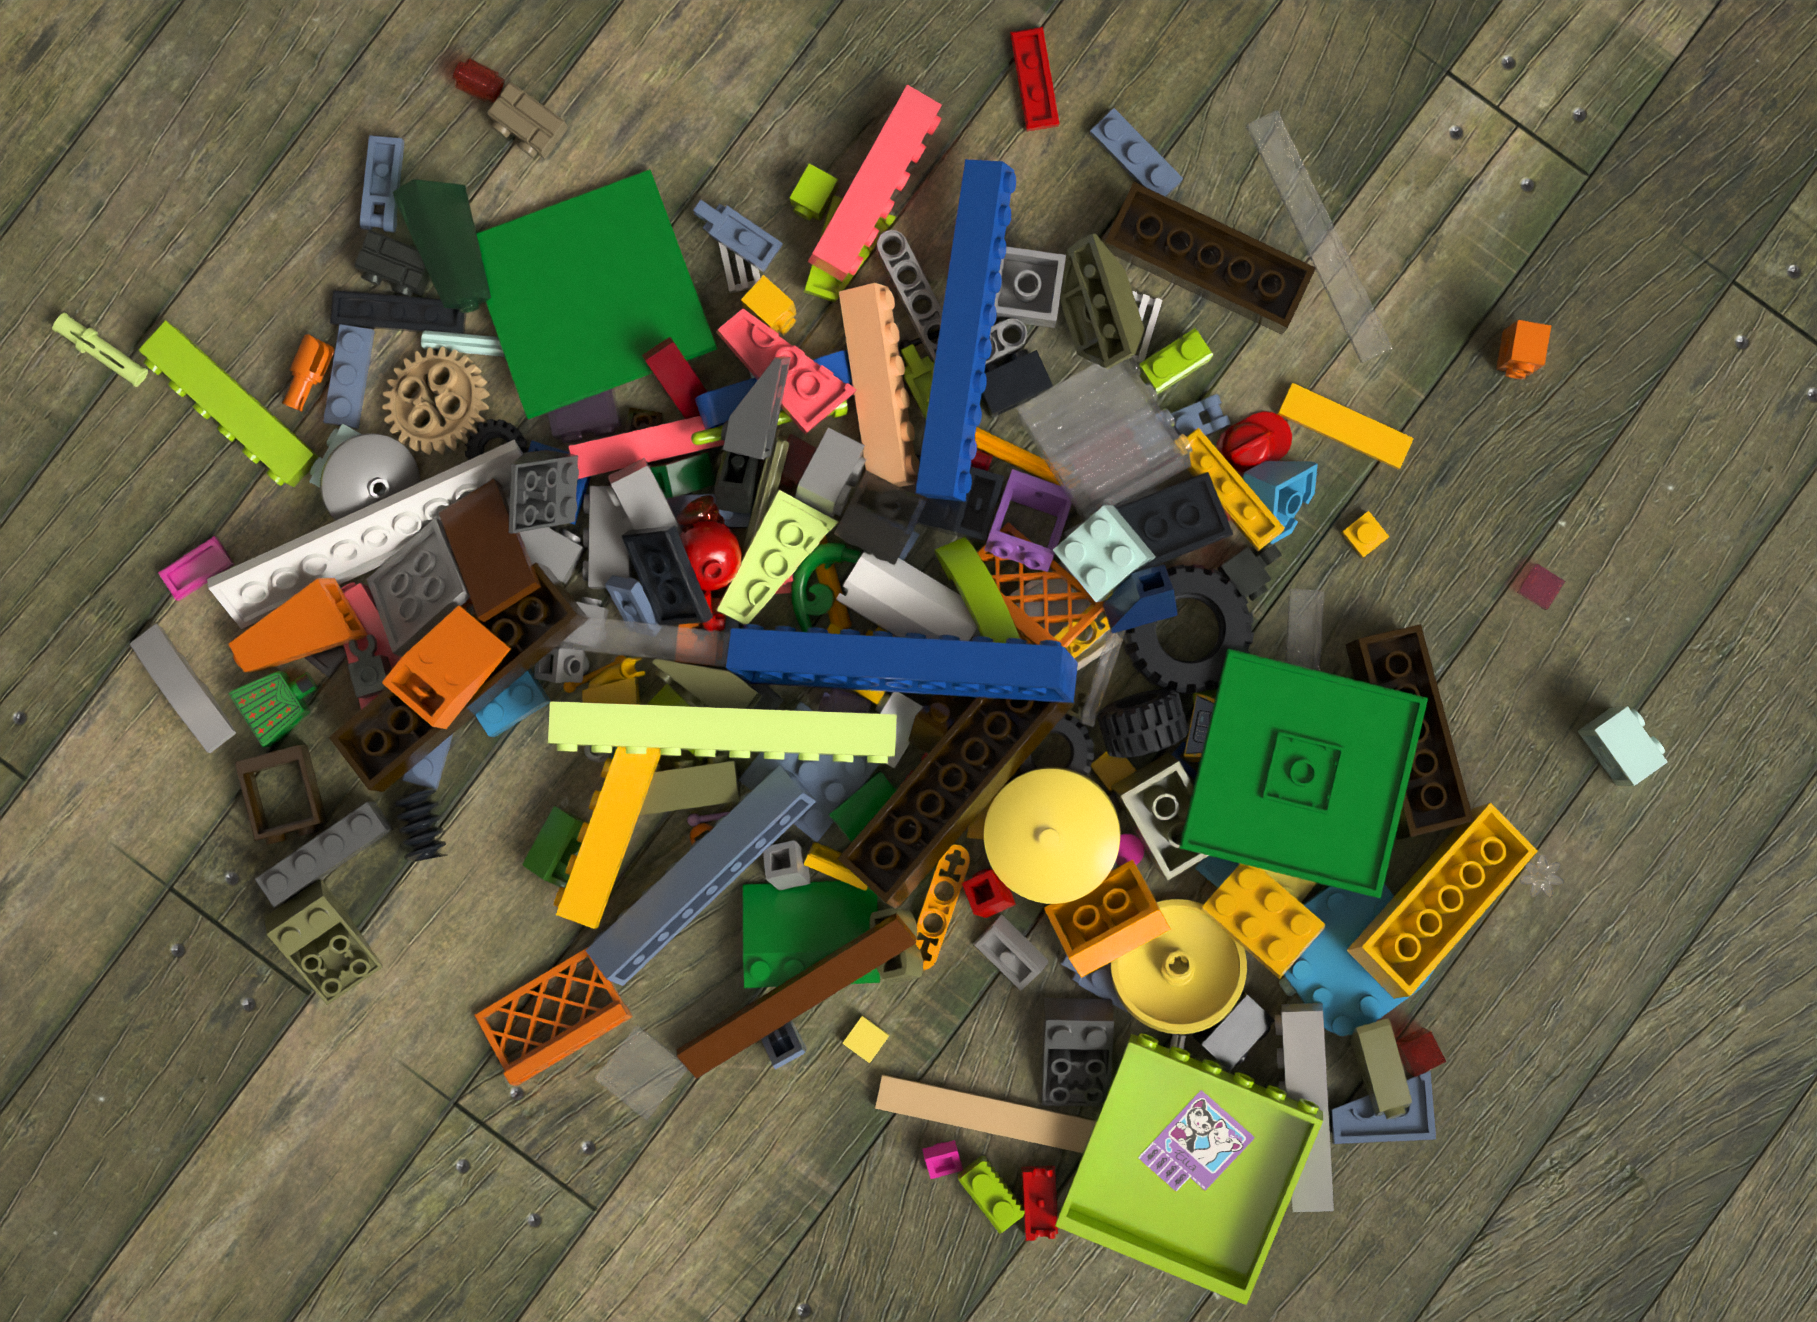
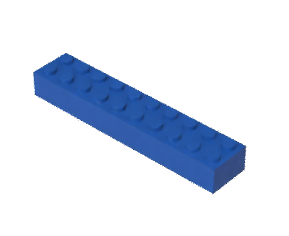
M744 624L743 629L731 628L726 668L747 683L1074 703L1078 662L1058 641L1042 640L1040 645L1027 644L1026 640L1008 638L1006 643H995L993 639L981 636L973 637L972 641H960V638L954 635H939V639H926L927 636L923 634L907 633L906 638L893 637L892 633L885 631H874L873 636L860 635L859 631L842 629L840 634H829L828 630L822 628H808L807 632H796L795 628L788 626H776L775 631L763 630L764 627L754 624Z

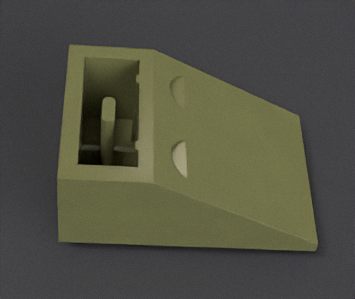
M654 659L652 662L658 667V670L655 672L656 675L673 687L679 683L685 688L682 695L699 707H702L705 703L711 708L753 709L762 697L761 694L729 671Z
M321 879L265 916L267 936L326 1005H329L383 968L381 962L342 904Z

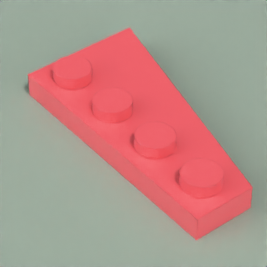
M745 309L740 310L716 332L757 380L775 357L784 355L791 357L781 408L805 435L857 391L850 384H845L835 377L829 369L823 365L820 366L807 357L801 349L795 345L792 346L779 337L777 332Z

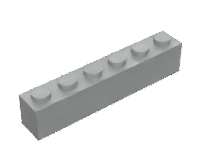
M1281 1004L1282 1015H1275L1276 1035H1283V1048H1277L1278 1069L1285 1068V1081H1279V1088L1287 1093L1286 1097L1299 1101L1301 1098L1310 1100L1319 1106L1318 1110L1323 1111V1123L1290 1200L1292 1201L1293 1212L1334 1211L1323 1004Z

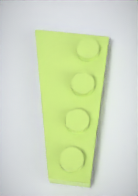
M777 490L741 559V567L736 577L728 584L715 610L743 625L749 624L838 521L781 490Z

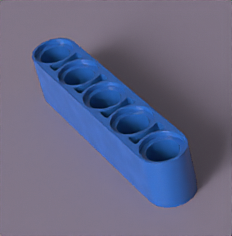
M848 350L813 359L820 366L823 365L833 372V375L842 382L853 386ZM748 379L696 397L695 401L705 430L722 426L726 420L729 421L730 415L754 386L757 379Z

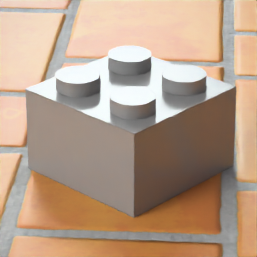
M1006 246V255L1004 259H1001L999 271L1002 279L1001 288L996 293L994 305L997 312L996 320L1004 321L1013 318L1020 320L1023 324L1055 328L1066 255Z
M828 428L798 484L795 499L830 518H833L834 514L841 516L849 500L848 495L851 491L849 485L855 488L863 473L866 459L862 457L865 445Z

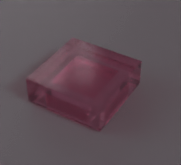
M1534 564L1517 593L1542 609L1548 610L1565 581L1539 564Z

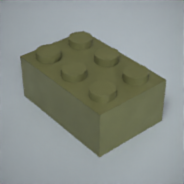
M1169 752L1111 786L1154 866L1167 881L1208 857V855L1178 848L1193 785L1179 760Z

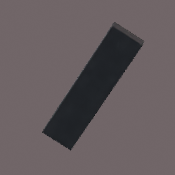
M333 290L330 323L337 326L342 324L361 328L423 332L427 330L465 334L467 302Z

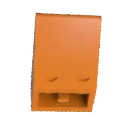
M458 605L402 656L382 681V684L432 727L447 729L511 648L462 606Z

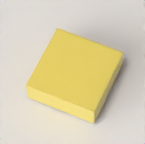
M862 1015L842 1044L870 1063L889 1037V1034Z

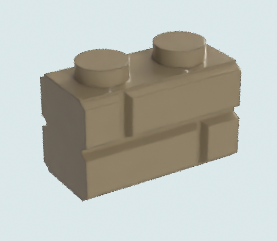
M512 82L507 85L500 98L495 101L488 111V116L493 121L491 127L506 139L511 134L520 142L517 146L532 158L536 154L544 159L547 158L568 128L563 119Z

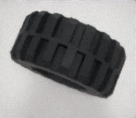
M1184 564L1173 566L1166 570L1174 589L1175 600L1182 598L1196 599L1205 603L1214 612L1219 625L1218 639L1214 648L1206 656L1195 661L1175 659L1167 654L1159 644L1156 635L1157 621L1123 630L1124 648L1126 654L1130 656L1135 670L1140 672L1145 677V680L1152 685L1155 684L1162 689L1175 690L1181 694L1203 692L1218 686L1227 649L1250 653L1248 649L1250 644L1253 643L1254 633L1251 632V624L1254 623L1253 614L1248 611L1246 604L1249 602L1245 595H1241L1236 589L1238 585L1231 579L1228 581L1224 578L1221 572L1215 569H1205L1203 565L1196 564L1192 566H1184Z

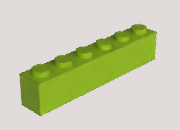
M165 320L139 349L147 357L143 363L157 375H160L161 372L171 379L168 385L181 397L188 394L195 401L192 407L207 420L212 416L218 421L220 425L217 427V430L231 442L235 438L245 446L241 451L254 463L257 464L261 460L270 469L266 474L280 486L286 483L295 487L320 457L168 321Z

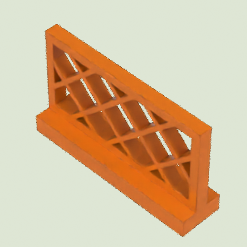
M1007 523L1000 530V532L1031 542L1010 523ZM986 544L977 552L982 561H995L996 575L991 576L994 582H996L999 591L1000 582L1020 581V595L1005 596L1002 593L1001 595L1010 612L1020 639L1026 640L1027 644L1040 645L1042 640L1058 641L1049 633V623L1069 622V632L1058 641L1061 643V646L1066 648L1104 610V602H1095L1079 581L1054 560H1052L1049 567L1053 572L1024 573L1023 564L1019 563V574L1000 575V561L1011 559H1003L990 554L991 552L984 550ZM1063 579L1067 583L1068 593L1048 594L1047 580ZM1043 580L1044 594L1024 595V581ZM1087 599L1094 605L1087 614L1072 615V600ZM1068 600V615H1048V601ZM1044 602V616H1028L1025 613L1024 603ZM1014 603H1020V608ZM1045 623V629L1039 624Z
M589 947L475 1014L479 1025L505 1071L504 1075L510 1085L518 1086L633 1017L627 1005L623 1003L612 981L605 978L585 951ZM589 957L594 966L591 981L574 977L577 963ZM570 968L568 975L561 974L563 971ZM598 975L603 984L596 983ZM555 976L567 979L562 998L545 994L548 980ZM572 980L589 985L584 1004L567 1000ZM541 985L539 993L532 991ZM595 986L607 989L613 1002L601 1009L590 1006ZM525 994L538 996L533 1016L516 1012L519 998ZM543 998L560 1002L555 1022L538 1017ZM512 1002L510 1010L503 1008ZM566 1004L583 1008L580 1021L573 1026L561 1023ZM588 1010L597 1011L587 1017ZM496 1011L509 1013L504 1033L493 1031L486 1017ZM515 1015L531 1019L526 1039L509 1035ZM537 1021L554 1025L551 1038L545 1043L532 1041ZM559 1027L566 1028L565 1031L558 1034ZM495 1035L502 1036L501 1044ZM508 1038L525 1043L521 1057L511 1063L504 1052ZM531 1044L538 1046L529 1052Z

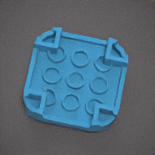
M1385 884L1381 898L1327 886L1303 904L1325 923V928L1286 971L1284 977L1303 1003L1323 1004L1324 1029L1339 1036L1352 1035L1356 1027L1376 1022L1409 998L1394 999L1347 951L1350 945L1393 899V894ZM1434 970L1427 976V978L1420 984V986L1413 992V994L1422 988V986L1429 980L1430 975L1434 972Z

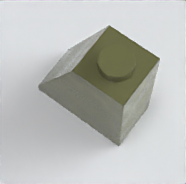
M1389 1018L1356 1027L1349 1041L1375 1116L1385 1115L1388 1120L1406 1114L1405 1108L1410 1106L1412 1099Z

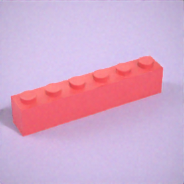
M906 86L809 258V263L842 282L848 273L853 276L855 275L864 259L858 255L863 245L869 248L879 232L874 227L879 217L887 218L895 203L890 199L895 188L902 191L911 175L905 171L910 161L917 164L926 148L921 143L925 134L928 133L932 136L942 119L937 116L942 106L940 103L911 86Z

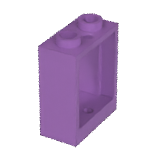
M1012 469L984 550L993 553L999 558H1008L1025 564L1028 568L1048 572L1055 555L1053 549L1058 546L1076 491ZM1010 500L1057 516L1047 548L1000 532Z

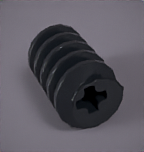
M436 789L403 795V798L394 803L395 807L405 808L406 810L397 816V820L408 822L407 825L399 829L401 834L410 835V838L402 842V846L413 848V851L404 856L405 860L417 862L448 856L447 854L437 852V850L446 845V841L435 840L437 835L444 832L443 828L433 826V823L441 819V815L430 813V810L439 805L437 801L428 800V797L434 794Z

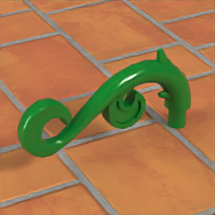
M842 543L821 544L797 567L793 575V582L791 583V599L793 611L802 632H807L808 628H813L809 614L820 616L828 613L835 600L834 591L829 585L822 583L815 584L809 588V591L813 592L816 598L814 601L808 600L806 586L812 572L822 564H825V569H828L835 562L842 564L846 561L856 564L862 556V551L849 549L846 544Z

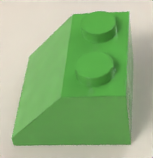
M554 806L522 865L541 879L558 887L566 888L570 875L565 873L569 859L572 854L578 855L582 843L578 842L577 838L583 823L589 822Z

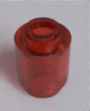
M468 58L465 63L460 61L452 77L456 81V89L484 103L487 100L495 103L505 82V79L499 77V72L471 58Z

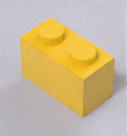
M764 275L741 299L743 308L778 334L779 332L782 335L786 334L796 322V319L793 318L796 315L794 302Z

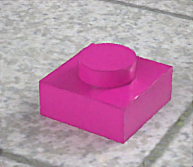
M955 1140L937 1143L922 1149L931 1179L963 1171Z

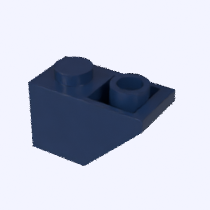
M1165 564L1132 573L1103 603V609L1112 634L1178 615L1174 589Z

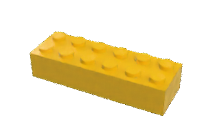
M1491 803L1475 807L1471 810L1474 821L1458 825L1347 949L1349 954L1394 999L1409 997L1538 852Z

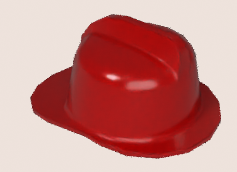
M1262 411L1243 419L1225 430L1220 435L1216 448L1241 477H1244V472L1265 461H1279L1283 458L1292 445V432L1289 424L1283 417L1274 412Z

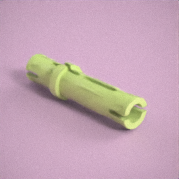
M62 313L54 322L52 330L73 342L78 351L81 353L87 352L109 369H112L132 383L133 386L138 387L146 378L148 369L143 368L98 336V332L93 328L87 329L72 319L67 313Z

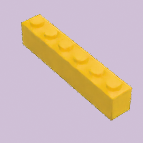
M617 747L613 759H606L601 772V777L605 778V782L601 791L595 790L589 805V809L594 811L590 823H583L577 841L582 843L577 856L571 855L565 871L566 874L570 875L566 888L560 886L553 906L558 907L557 916L594 929L598 928L661 756L659 748H647L646 754H626V747Z

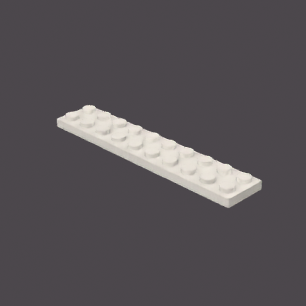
M512 440L208 578V588L238 626L243 629L263 619L316 579L335 578L340 585L382 566L434 518L441 520L439 512L493 478L501 484L510 507L511 464L522 456L523 453L515 440Z

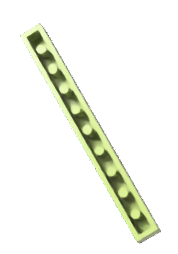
M550 701L548 743L557 745L556 751L577 752L578 745L591 746V752L612 753V747H626V754H646L647 748H659L660 755L681 756V749L695 750V756L715 757L716 751H729L730 758H750V752H764V759L784 760L785 753L798 754V760L819 761V755H833L834 762H853V756H867V763L886 764L888 763V757H895L897 715Z

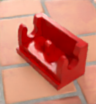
M1055 1165L1021 1167L1023 1207L1025 1210L1023 1216L1026 1241H1034L1037 1237L1054 1239L1056 1234H1058V1227L1055 1226L1057 1220Z

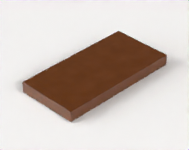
M495 478L439 512L477 617L483 622L541 587L520 532L509 533L510 507L501 484Z

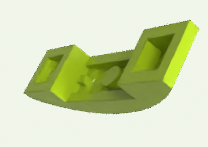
M963 537L935 549L934 552L946 576L955 583L980 632V636L991 638L995 643H1006L1008 638L1020 639L997 585L967 538Z

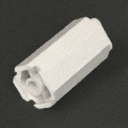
M872 541L868 546V550L872 552L871 555L865 552L862 554L843 585L845 587L844 591L847 592L846 596L839 593L836 598L841 604L887 632L892 633L895 637L906 638L907 633H919L926 635V639H939V635H954L959 637L960 641H970L972 637L980 636V632L961 595Z

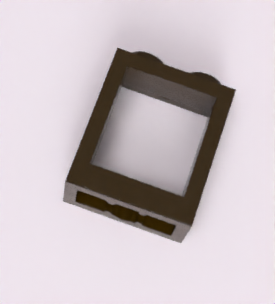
M297 745L235 762L255 841L265 839L266 844L270 845L287 840L285 834L298 831L299 836L319 832L318 825L328 823L308 745ZM299 761L313 817L269 829L254 773Z

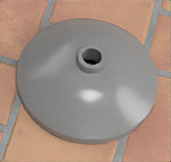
M361 434L342 442L327 458L320 478L321 497L329 514L335 520H338L420 483V473L412 454L397 440L381 434ZM381 482V491L374 493L373 486Z

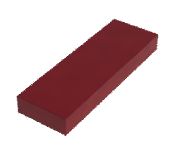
M669 337L642 356L684 418L700 416L695 398L707 393V390L672 338Z

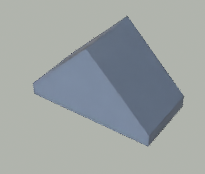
M792 1020L761 1039L775 1069L803 1055L807 1050Z

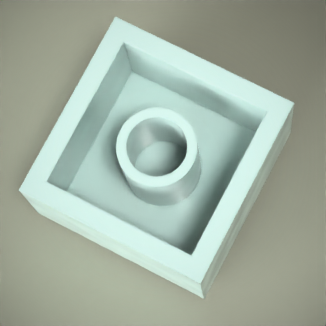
M1113 505L1102 506L1053 549L1095 602L1105 601L1132 573L1139 572L1156 557Z
M1628 706L1609 708L1578 730V733L1616 786H1635L1667 763V760L1662 755L1665 753L1662 744L1654 736L1649 737L1643 728L1645 722L1642 716L1635 709L1632 708L1630 710Z

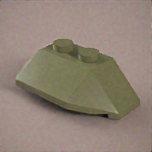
M1092 233L1069 247L1066 251L1065 259H1067L1063 272L1060 302L1077 355L1106 369H1110L1136 354L1144 332V326L1125 269L1097 234Z

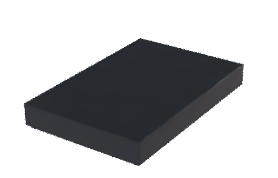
M1209 472L1116 508L1156 556L1140 571L1152 568L1233 535Z
M675 525L629 530L621 535L659 626L706 623L713 618Z

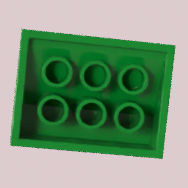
M843 881L810 882L811 884L778 890L771 883L743 884L744 988L778 987L870 929L871 914L878 911L877 895L869 887L864 891ZM877 968L851 984L880 983V974Z

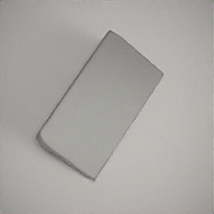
M1000 915L973 943L1020 991L1040 974L1048 964V959L1003 915Z

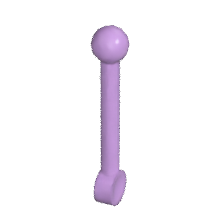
M730 812L702 816L693 813L688 816L687 822L690 826L694 827L700 824V822L719 820Z

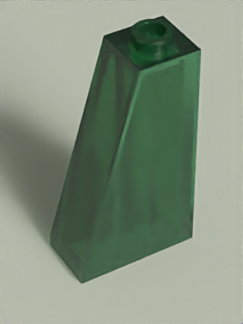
M417 179L411 180L393 191V196L444 308L459 309L461 313L478 310L481 303L491 299L466 186Z

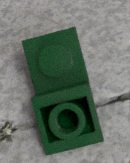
M710 451L677 456L671 462L649 465L666 499L714 485L716 482Z

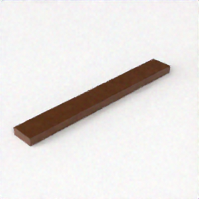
M897 913L893 914L678 1048L677 1058L696 1079L916 944V936Z

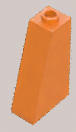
M319 578L228 643L234 653L233 658L236 664L244 672L263 671L348 644L349 640L354 639L357 641L363 639L367 633L336 579Z

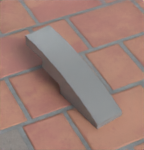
M154 624L130 643L132 649L159 689L208 753L213 752L236 734L235 729L206 684L198 679L186 658L176 650L161 626Z

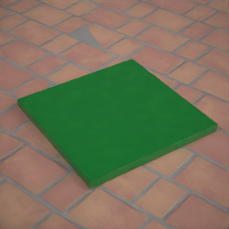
M651 169L464 238L528 420L653 374V371L642 355L669 337L672 338L686 361L717 350Z
M1227 649L1178 848L1381 898L1428 698Z

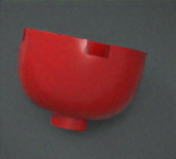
M714 521L693 524L694 528L686 533L683 531L679 536L703 591L718 590L727 586L736 577L741 567L742 553L735 535L731 533L727 526Z

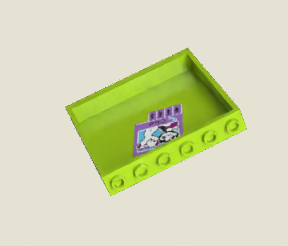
M1140 1033L1139 1036L1131 1034L1059 1211L1055 1226L1247 1305L1323 1123V1111L1318 1110L1319 1106L1310 1100L1301 1098L1299 1101L1286 1097L1287 1093L1278 1087L1268 1085L1267 1088L1254 1084L1255 1080L1243 1073L1236 1072L1235 1075L1222 1071V1066L1211 1060L1204 1059L1203 1062L1190 1058V1053L1184 1049L1175 1046L1168 1049L1158 1045V1040L1152 1036Z

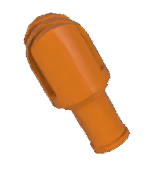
M309 334L303 337L289 369L294 377L282 404L295 410L303 411V406L312 385L321 384L335 351L333 346Z

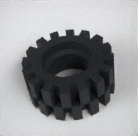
M488 419L484 424L482 422L477 424L478 433L469 432L470 438L468 443L465 444L467 446L465 457L468 460L484 454L485 445L493 438H502L507 443L515 440L523 454L528 452L526 448L527 441L522 433L514 425L498 419V421Z

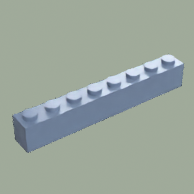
M779 765L776 769L769 771L752 792L745 794L739 800L738 805L728 815L721 817L704 838L693 843L690 851L681 860L669 866L666 874L654 885L645 889L641 898L630 908L621 912L617 921L606 931L598 934L593 944L585 951L607 980L624 986L817 801L799 779L783 766Z

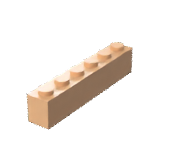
M877 283L839 291L853 387L857 389L854 395L861 441L865 445L863 454L866 459L865 467L869 489L884 491L916 484L920 464L913 447L915 431L908 415L910 399L908 392L904 389L902 375L905 372V366L902 358L899 356L897 342H899L900 334L893 318L892 309L895 306L893 294L889 287Z

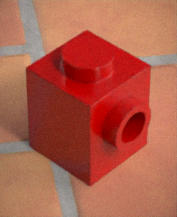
M981 870L973 874L972 879L962 883L974 915L988 918L1016 905L1010 888L999 879L994 870Z

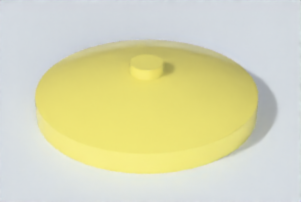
M1044 767L1030 770L1017 776L998 793L986 816L984 845L987 858L994 872L1013 892L1035 902L1046 904L1066 903L1089 894L1108 876L1119 851L1120 824L1110 798L1098 784L1085 775L1070 769Z
M1183 899L1157 902L1171 930L1111 961V977L1114 989L1127 1011L1138 1021L1152 1029L1170 1034H1190L1203 1031L1224 1019L1238 1002L1247 974L1245 949L1202 912L1204 904Z

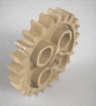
M429 347L426 357L416 351V361L413 363L406 358L403 359L406 368L404 370L394 369L398 375L397 380H387V383L393 389L392 391L383 392V396L390 400V403L382 406V409L390 414L384 419L386 423L392 426L390 432L399 437L398 441L405 446L409 445L415 452L421 449L427 455L431 454L433 448L439 454H444L445 445L455 451L456 440L458 439L467 444L468 439L465 434L468 431L477 434L478 431L473 424L485 421L479 415V411L489 409V406L481 401V399L490 396L487 390L481 388L487 383V380L479 375L481 369L475 364L472 365L473 361L466 355L462 357V354L455 349L450 353L445 347H441L438 354ZM450 374L449 380L441 385L442 379ZM427 376H428V380H429V383H430L429 386L427 385V382H426V377H427ZM417 388H420L418 395L414 398H411L412 393ZM460 403L458 411L451 414L453 407ZM442 415L446 421L445 426H443ZM427 417H430L429 423L425 427H421L422 422Z

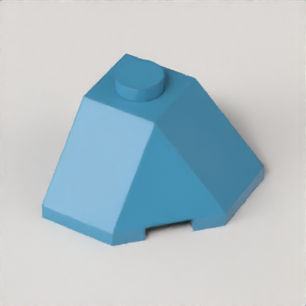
M1265 461L1244 472L1243 480L1285 527L1280 535L1268 543L1269 545L1274 544L1293 532L1298 523L1293 518L1299 511L1302 503L1309 504L1315 494L1317 463L1313 461Z

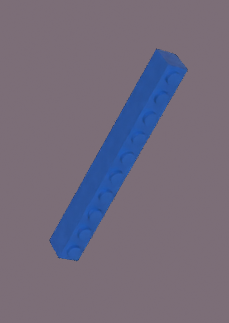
M965 159L915 492L927 498L965 502L966 493L970 491L972 485L970 466L971 460L975 458L977 444L974 440L976 426H979L982 418L980 399L981 393L985 391L987 377L984 373L986 359H989L992 350L989 338L991 326L995 324L997 316L994 305L996 293L1000 291L1002 282L999 271L1001 259H1004L1006 255V241L1004 238L1006 226L1011 221L1010 197L1016 188L1014 170L1003 161Z

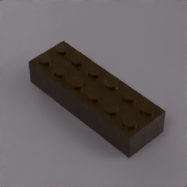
M1133 182L1104 243L1114 256L1281 335L1287 330L1316 270L1314 266L1136 182Z
M1421 624L1359 638L1346 644L1354 680L1428 698L1396 831L1397 840L1473 822L1471 808Z

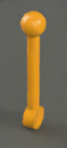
M619 655L615 658L614 662L583 676L582 683L564 682L563 689L567 693H572L577 686L592 680L606 668L620 664L627 658L624 655Z

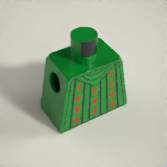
M278 671L237 688L228 694L262 747H272L310 713V709L303 698L318 689L308 672L291 681L286 672Z

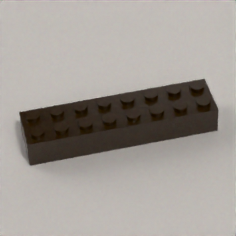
M537 562L533 564L541 585L534 592L485 622L480 620L476 613L473 615L474 618L511 649L447 729L432 727L391 690L386 688L329 737L368 790L384 792L589 619L549 567Z
M977 697L841 854L838 860L886 904L898 909L1074 703Z

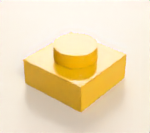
M1369 511L1341 532L1361 559L1389 538V535Z

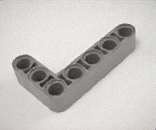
M897 230L885 231L877 241L879 259L931 361L935 363L938 344L932 343L927 335L933 329H940L943 311L904 235ZM888 241H896L901 245V250L895 255H889L884 252L883 246ZM904 270H910L914 272L917 278L912 284L906 285L898 280L899 273ZM923 299L931 304V310L926 314L915 312L913 304L917 300ZM1010 318L991 327L989 339L992 344V350L989 359H986L985 367L997 363L1023 348L1027 338V329L1023 322ZM1006 329H1015L1020 333L1021 339L1014 344L1008 343L1003 339V332Z

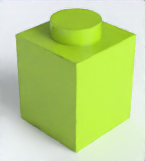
M809 163L790 196V203L794 207L793 212L810 221L813 217L820 221L832 197L839 188L838 179Z

